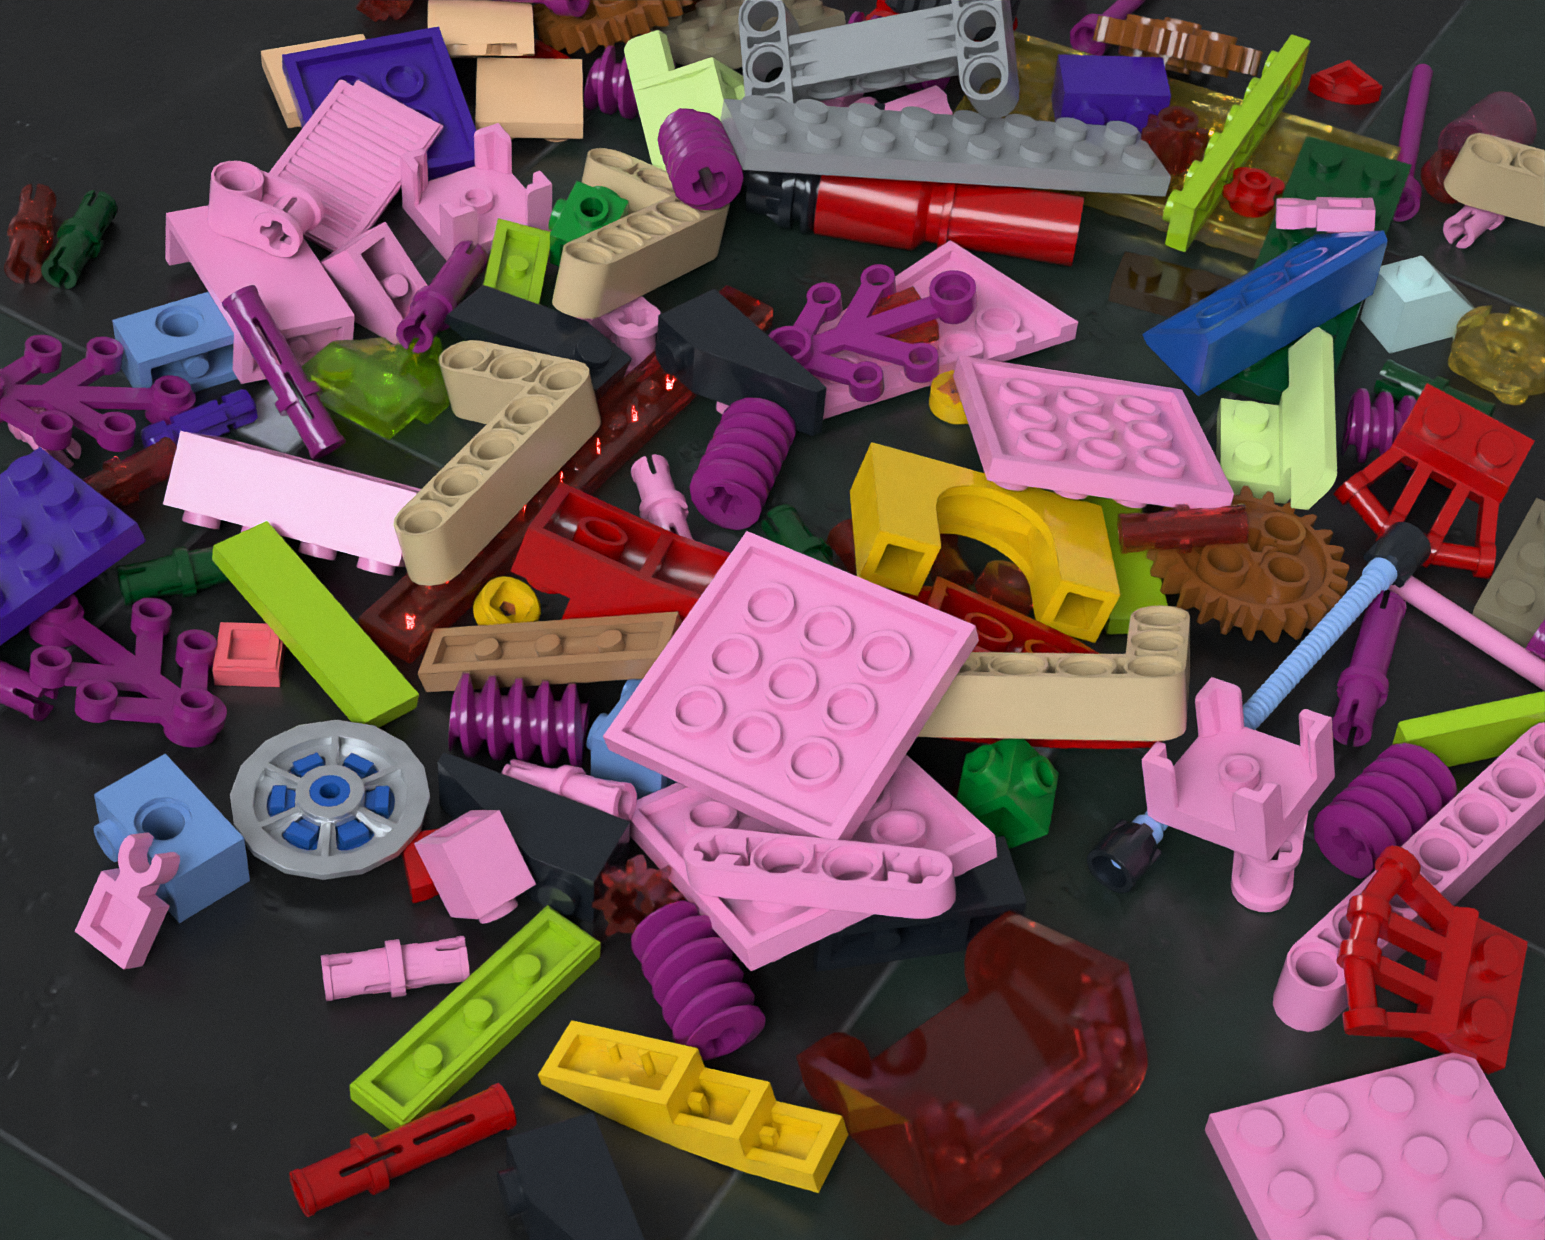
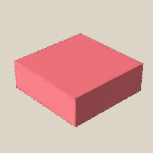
M220 622L212 670L214 686L280 687L286 645L267 623Z

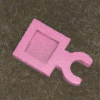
M1316 197V200L1277 198L1276 228L1302 229L1308 227L1316 228V231H1326L1327 234L1374 231L1376 209L1373 198Z
M149 832L131 834L124 839L118 853L119 868L101 871L75 929L76 933L124 970L143 966L170 905L155 894L160 884H165L173 879L180 864V856L175 852L155 854L151 865L149 864L147 853L154 839V836Z

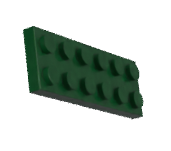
M1306 135L1282 198L1316 200V197L1373 198L1376 209L1374 231L1384 230L1387 237L1412 165ZM1275 213L1253 270L1316 234H1327V232L1316 231V228L1308 227L1302 229L1276 228ZM1364 300L1318 326L1333 337L1334 380ZM1306 334L1222 382L1216 388L1272 405H1279L1282 392L1289 387L1288 349Z

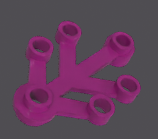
M875 264L867 267L861 273V286L836 328L817 334L823 322L836 319L843 309L840 289L832 283L822 282L813 285L807 291V304L793 326L779 327L768 335L812 375L849 385L850 395L854 399L861 402H871L878 399L884 392L882 368L873 362L865 361L854 364L830 355L847 350L903 366L905 376L913 382H929L936 378L939 373L937 349L928 343L910 344L885 336L937 318L947 324H960L966 321L977 306L976 283L969 274L963 271H945L932 279L929 287V297L872 316L878 304L891 300L896 294L894 271L889 266ZM877 282L884 283L882 285H872ZM824 300L830 301L829 303H825V304H820V303H818V302L824 301ZM918 361H927V362H928V363L923 364V365L914 364L915 362H918ZM862 380H873V382L867 384L859 383Z
M34 335L25 342L24 356L0 370V423L2 421L8 422L33 437L34 442L46 450L57 451L67 448L71 444L74 425L96 438L97 443L102 448L113 452H122L130 449L134 444L135 420L125 413L108 412L102 415L93 409L145 410V417L150 423L153 424L164 420L167 425L171 423V416L195 407L196 396L185 379L173 375L158 378L150 388L88 386L103 375H112L119 372L122 367L123 346L119 341L110 337L91 339L87 343L86 358L43 385H24L39 373L55 372L61 365V342L49 335ZM28 407H43L47 411L38 414Z
M71 594L29 625L31 638L43 645L35 649L31 654L30 680L35 685L47 689L63 686L77 687L75 713L85 721L100 723L108 720L160 723L163 726L165 736L170 741L180 746L192 748L202 747L213 742L217 733L223 729L226 722L227 709L225 704L217 696L207 691L208 669L214 664L217 640L212 634L203 630L193 629L184 631L178 636L175 660L183 668L181 689L160 674L163 637L170 631L172 614L171 606L161 599L143 598L133 604L131 630L136 634L135 655L84 619L83 607L78 603V599L74 594ZM75 644L101 664L72 662L71 654L61 647ZM117 690L141 692L147 698L117 697Z

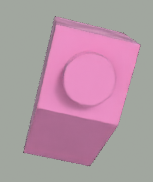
M384 222L349 240L320 261V263L354 313V321L406 351L414 347L419 338H414L408 349H405L398 342L396 328L401 320L410 312V304L416 292L428 285L387 223Z

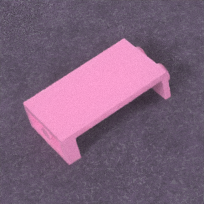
M208 206L166 213L165 259L169 266L191 262L234 332L233 371L241 384L264 380L266 377L256 360L252 357L249 348L229 313L223 308L222 302L230 294L249 285H255L258 289L260 298L286 338L288 345L304 371L352 361L355 315L304 238L300 249L295 254L282 258L273 256L263 249L237 239L223 237L215 233L208 225ZM284 234L280 241H284L288 235ZM256 327V329L258 330L260 336L262 337L263 341L265 342L267 348L269 349L270 353L272 354L274 360L276 361V363H277L278 365H280V362L278 361L277 357L275 356L274 352L272 351L270 345L268 344L267 340L265 339V337H264L263 333L261 332L260 328H259V327Z

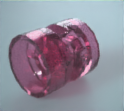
M1497 91L1488 94L1466 113L1461 114L1450 122L1440 132L1437 142L1440 159L1444 167L1449 171L1467 138L1476 133L1488 134L1531 146L1537 133L1536 119L1531 108L1520 97L1510 92Z

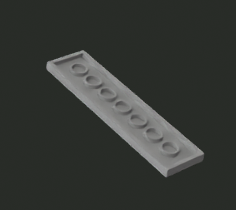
M748 95L743 97L742 100L724 99L720 117L743 170L1166 196L1171 179L1170 174L1138 129L1122 121H1110L1105 126L1085 124L1080 120L1068 117L1059 118L1056 122L1035 121L1031 117L1022 114H1009L1005 118L989 119L979 113L968 110L956 111L954 115L934 114L924 108L914 106L905 107L902 111L880 110L866 103H853L849 107L827 106L820 101L812 99H801L796 104L773 102L766 97Z

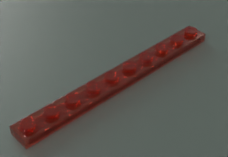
M728 285L719 291L721 295L763 332H766L772 326L773 307ZM654 350L597 401L601 417V425L598 430L460 574L443 584L425 586L413 582L407 573L359 617V626L376 645L411 664L427 649L434 629L449 628L474 605L475 599L490 580L505 576L512 569L527 528L560 482L591 495L698 394L691 392L674 375L666 373L658 360H656Z

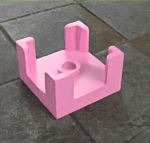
M499 123L478 129L474 133L475 166L428 181L427 152L423 148L400 155L402 208L446 261L457 244L468 240L473 242L466 254L470 255L477 244L484 248L489 258L498 218L549 232L552 231L548 229L552 213V183L541 171L533 173V184L528 185L527 189H525L512 174L511 138Z
M1211 677L1195 698L1198 737L1173 766L1172 761L1167 759L1166 745L1159 741L1141 759L1148 816L1157 822L1268 863L1335 778L1332 718L1303 709L1299 713L1301 746L1245 727L1241 689L1237 685Z

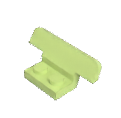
M659 30L632 38L625 45V59L651 163L653 166L666 171L657 141L660 126L666 117L679 108H687L708 112L720 120L724 99L742 100L745 97L744 79L741 74L713 57L675 69L667 35Z
M1319 327L1312 329L1288 349L1289 387L1282 392L1279 405L1221 398L1217 412L1216 458L1234 495H1240L1242 487L1249 486L1253 498L1262 499L1269 491L1274 494L1275 503L1286 504L1291 498V508L1309 510L1333 486L1337 477L1333 337Z

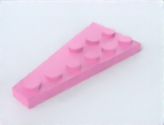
M951 240L896 275L895 296L885 303L878 304L872 314L873 316L929 297V287L932 279L942 272L958 270L969 274L976 283L977 306L966 321L960 324H947L937 318L885 336L910 344L928 343L934 346L939 356L938 375L955 370L958 355L1005 362L1073 340L1076 337L1078 321ZM847 308L836 319L823 323L817 334L836 328ZM847 350L831 354L830 356L854 364L869 361L878 364L882 368L885 388L883 394L878 399L871 402L858 401L850 395L849 385L814 376L826 386L823 420L930 386L933 381L931 380L926 383L913 382L905 376L903 366ZM918 361V362H915L914 364L923 365V364H926V363H928V362H927V361ZM862 380L859 383L867 384L873 382V380ZM717 402L716 411L723 415L724 410L729 406Z

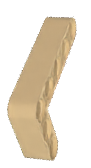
M1476 133L1470 135L1444 180V187L1448 194L1465 205L1545 227V150L1488 134Z
M607 148L591 149L587 153L581 183L592 187H607L616 192L621 198L628 200V216L564 245L552 304L557 310L573 317L583 319L598 318L714 260L719 253L730 203L719 209L707 211L691 208L675 196L667 171L617 150Z
M477 340L456 343L442 352L439 356V364L453 413L462 419L487 425L394 518L393 526L408 576L413 582L425 586L439 585L452 580L460 574L598 430L601 425V417L590 370L586 364L571 359Z
M1163 605L1148 606L1134 611L1130 616L1125 654L971 652L917 737L1165 741L1177 738L1184 734L1187 723L1190 684V615L1181 608Z

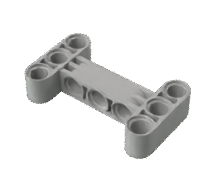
M745 0L739 9L738 17L745 96L757 95L766 97L773 102L796 104L801 99L823 101L959 75L962 90L974 109L986 118H1001L1008 115L1015 108L1019 101L1020 92L1010 0H951L952 4L801 34L797 20L782 0ZM772 17H778L776 24L771 29L760 31L764 22ZM996 27L993 35L982 42L973 41L976 33L982 28ZM783 67L777 79L765 82L767 74L772 69ZM991 78L1001 79L998 88L993 92L979 94V89L985 81Z

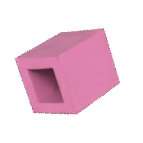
M470 810L414 843L450 917L479 919L482 924L492 922L513 911L518 906L515 897L536 885L500 810Z

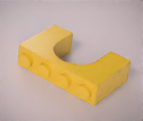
M871 442L850 489L857 577L885 588L918 596L941 548L940 534L946 533L970 537L997 549L1013 561L1023 572L1030 586L1036 621L1071 637L1094 643L1097 641L1121 595L1101 505L1079 499L1066 498L1057 493L1028 486L1027 489L1022 491L1008 490L996 485L993 481H988L985 473Z

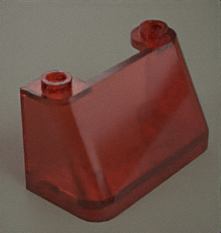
M1010 910L985 926L969 943L964 961L969 992L878 1056L870 1060L869 1052L864 1043L846 1032H834L825 1036L796 1056L803 1082L809 1095L827 1113L843 1116L848 1135L921 1210L947 1225H960L973 1218L1127 1102L1138 1091L1145 1078L1148 1066L1147 1049L1128 964Z

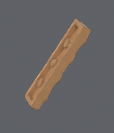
M679 612L438 628L433 630L417 674L425 692L455 691L463 672H470L473 689H483L489 675H496L499 688L511 687L516 677L523 678L525 687L540 685L542 680H548L551 685L643 679L678 630L682 621Z

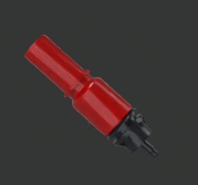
M874 104L880 110H885V104ZM742 169L744 178L742 186H747L746 211L767 215L782 229L791 230L794 220L800 221L801 234L806 235L814 229L815 235L913 251L924 242L935 243L937 248L951 240L964 249L1068 267L1072 266L1084 197L1023 187Z

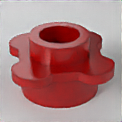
M1239 167L1233 171V181L1223 186L1222 195L1228 200L1230 208L1235 213L1248 218H1259L1267 215L1273 209L1275 203L1273 199L1276 195L1283 193L1285 185L1281 179L1271 177L1264 170Z

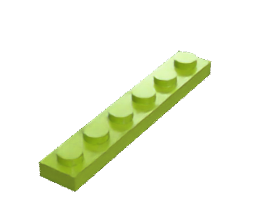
M1291 34L1279 52L1271 51L1265 62L1261 78L1253 77L1244 95L1243 104L1241 106L1234 104L1227 116L1223 132H1214L1211 136L1203 161L1195 160L1190 166L1182 191L1177 189L1172 191L1163 212V220L1169 222L1165 241L1166 246L1186 252L1223 198V186L1233 181V171L1236 168L1244 167L1300 85L1311 43L1310 40Z

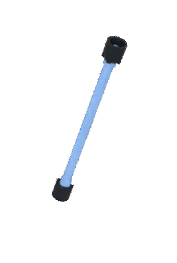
M1407 522L1393 523L1364 554L1363 559L1368 562V565L1363 569L1359 580L1356 581L1343 598L1335 604L1309 635L1301 641L1300 645L1292 651L1287 659L1279 665L1278 669L1270 675L1265 683L1243 705L1245 727L1256 730L1287 694L1295 688L1296 684L1313 668V665L1321 659L1343 632L1351 626L1373 599L1380 594L1381 590L1385 591L1391 585L1401 588L1423 565L1431 554V545L1426 535L1419 528ZM1148 811L1144 815H1138L1132 822H1127L1123 818L1120 819L1088 854L1087 865L1090 872L1098 882L1111 891L1117 893L1130 891L1161 856L1162 852L1157 848V844L1162 840L1163 831L1167 829L1168 825L1155 821L1148 816Z

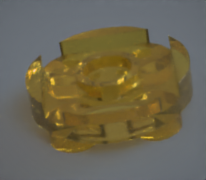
M1493 305L1481 306L1470 310L1461 317L1456 326L1451 341V353L1448 359L1450 369L1458 375L1465 376L1477 386L1494 392L1497 399L1506 404L1520 405L1527 401L1529 395L1544 393L1545 317L1528 309L1514 306L1510 307L1508 314H1490ZM1512 349L1518 353L1508 352V350Z

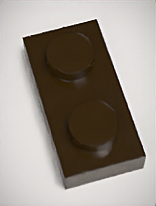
M1125 251L1111 284L1108 301L1171 318L1232 282V279L1214 275L1206 270H1195L1161 261L1153 256Z

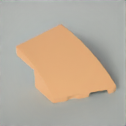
M428 0V28L439 26L450 59H477V57L534 56L532 3L491 0Z

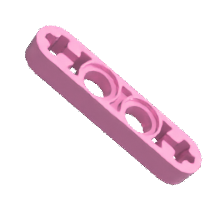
M713 828L691 837L683 850L687 877L691 888L707 896L912 919H928L939 916L949 910L956 901L953 864L948 856L931 849L729 828ZM784 865L800 866L796 870L786 873L769 872L773 868ZM852 872L869 874L856 880L842 881L836 879L841 875Z

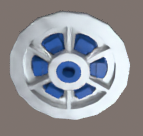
M331 720L298 725L266 740L240 766L230 793L234 827L244 837L245 845L253 856L285 874L326 880L364 874L398 857L421 832L430 804V793L425 767L405 742L373 725Z

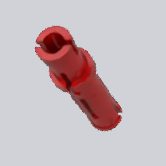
M500 1083L491 1085L489 1089L439 1110L429 1112L418 1119L372 1138L368 1133H363L350 1140V1148L302 1169L297 1168L290 1171V1182L296 1200L305 1216L310 1217L316 1211L368 1190L372 1195H376L389 1189V1180L439 1158L446 1157L502 1130L514 1128L517 1125L514 1107L504 1087ZM461 1122L466 1123L463 1126H460L454 1130H451L447 1133H444L419 1145L414 1144L417 1141H420L426 1137H429L433 1134H436ZM389 1153L395 1154L389 1158L375 1162L369 1165L368 1167H365L345 1177L340 1176L345 1172L366 1165L371 1161L378 1159L382 1156H385Z

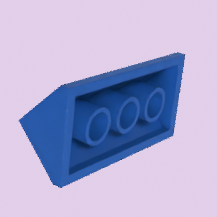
M1381 230L1316 234L1142 334L1144 340L1161 360L1199 397L1312 329L1373 295L1388 242L1385 232Z

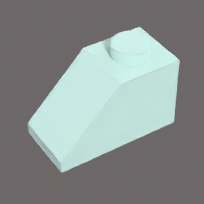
M1423 256L1381 266L1374 293L1365 299L1360 317L1361 321L1389 354L1483 329L1486 321L1456 286Z

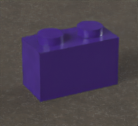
M1058 54L1051 95L1055 122L1062 117L1074 118L1085 124L1105 126L1110 121H1122L1135 126L1144 139L1163 138L1171 99L1163 58Z

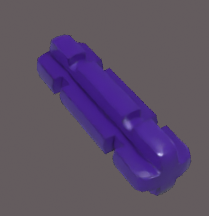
M239 389L222 396L223 403L218 404L217 400L214 399L171 416L170 424L166 425L165 421L161 420L145 426L141 430L143 447L152 460L160 461L176 453L181 431L219 437L229 433L228 426L233 425L234 429L237 430L252 424L258 418L254 399L251 398L247 390Z

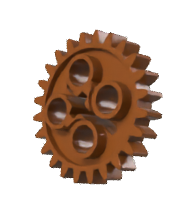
M590 0L586 12L580 17L558 16L553 10L548 9L545 4H536L532 6L533 22L539 39H542L544 44L552 45L557 51L566 47L568 54H572L581 47H584L587 54L591 53L599 45H604L606 49L608 45L614 46L618 42L627 44L629 40L639 34L650 33V28L654 26L667 27L669 25L667 17L681 16L683 14L681 7L691 5L693 2L692 0Z
M1127 14L1126 20L1098 15L1093 36L1094 41L1119 46L1118 54L1129 57H1161L1164 61L1165 70L1190 75L1191 71L1228 78L1229 71L1257 77L1263 53L1262 51L1236 45L1237 37L1201 30L1202 25L1168 17H1165L1164 20Z
M1243 486L1240 495H1233L1228 515L1206 512L1203 516L1194 517L1179 513L1172 507L1164 506L1161 516L1156 517L1149 538L1150 545L1146 554V558L1154 561L1150 570L1151 576L1164 578L1160 589L1161 593L1180 594L1177 608L1186 610L1195 607L1198 609L1197 623L1199 624L1206 623L1212 618L1219 620L1220 631L1224 635L1229 633L1233 626L1241 627L1248 641L1253 640L1256 630H1263L1272 642H1278L1282 629L1296 640L1301 638L1305 627L1313 630L1335 604L1343 598L1348 585V581L1345 578L1349 571V565L1340 562L1345 551L1344 548L1329 545L1333 532L1325 529H1313L1317 516L1311 514L1298 517L1294 514L1295 508H1291V502L1280 507L1274 504V494L1269 491L1262 499L1253 498L1249 486Z

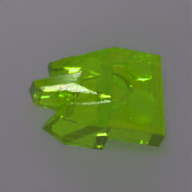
M385 337L362 340H335L302 366L309 381H317L321 387L323 394L319 398L325 407L388 440L394 437L414 418L428 425L450 405L441 368L438 365L439 356L443 352L441 341L438 337L434 338V342L428 350L421 353L412 352L419 338H414L408 349H405L400 343L392 345Z

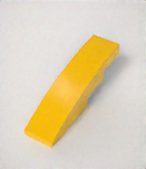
M573 1020L569 1023L538 1074L542 1085L615 1122L673 1147L752 1175L816 1193L820 1192L848 1137L843 1116L776 1101L770 1082L706 1068L698 1048Z

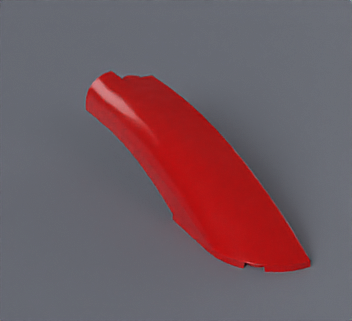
M560 482L527 528L511 572L526 578L533 588L541 592L561 594L570 598L561 620L679 612L683 622L731 553L677 535ZM937 576L933 586H922L918 596L889 589L976 625L979 641L972 652L1099 654L1085 644L1052 627ZM936 737L950 740L993 744L995 742L1005 739ZM1025 739L1032 747L1080 749L1152 748L1157 742Z

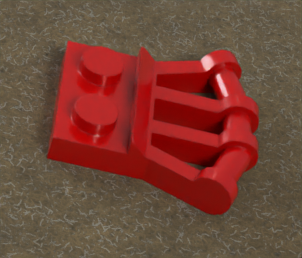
M1427 383L1390 449L1362 471L1350 477L1333 495L1343 506L1347 503L1352 506L1377 535L1375 539L1377 541L1393 523L1405 521L1428 477L1451 489V492L1430 530L1425 534L1431 545V554L1422 567L1427 568L1430 564L1471 570L1473 577L1490 579L1496 560L1495 538L1499 505L1508 492L1513 479L1535 440ZM1401 462L1414 469L1389 513L1368 487ZM1468 498L1479 504L1475 546L1443 542L1465 499Z
M1387 846L1375 861L1376 873L1360 895L1352 896L1349 899L1346 919L1351 923L1349 938L1340 943L1336 959L1337 964L1344 969L1349 1011L1342 1014L1345 1034L1412 1038L1444 1054L1457 1053L1475 1058L1482 1071L1488 1075L1504 1069L1528 941L1478 918L1479 911L1474 908L1452 905L1420 874L1421 866L1412 853L1400 846ZM1398 894L1433 931L1392 912V907L1389 903L1393 897ZM1378 938L1426 960L1424 975L1383 956L1382 950L1377 946ZM1375 984L1418 1004L1416 1013L1386 1012V1009L1379 1008Z

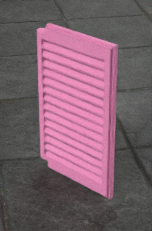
M341 79L269 173L293 183L304 184L320 197L325 212L323 220L314 230L305 232L303 237L333 253L349 240L370 230L401 188L400 155L420 148L427 152L444 126L359 80L352 86ZM293 199L289 205L292 207L297 199Z

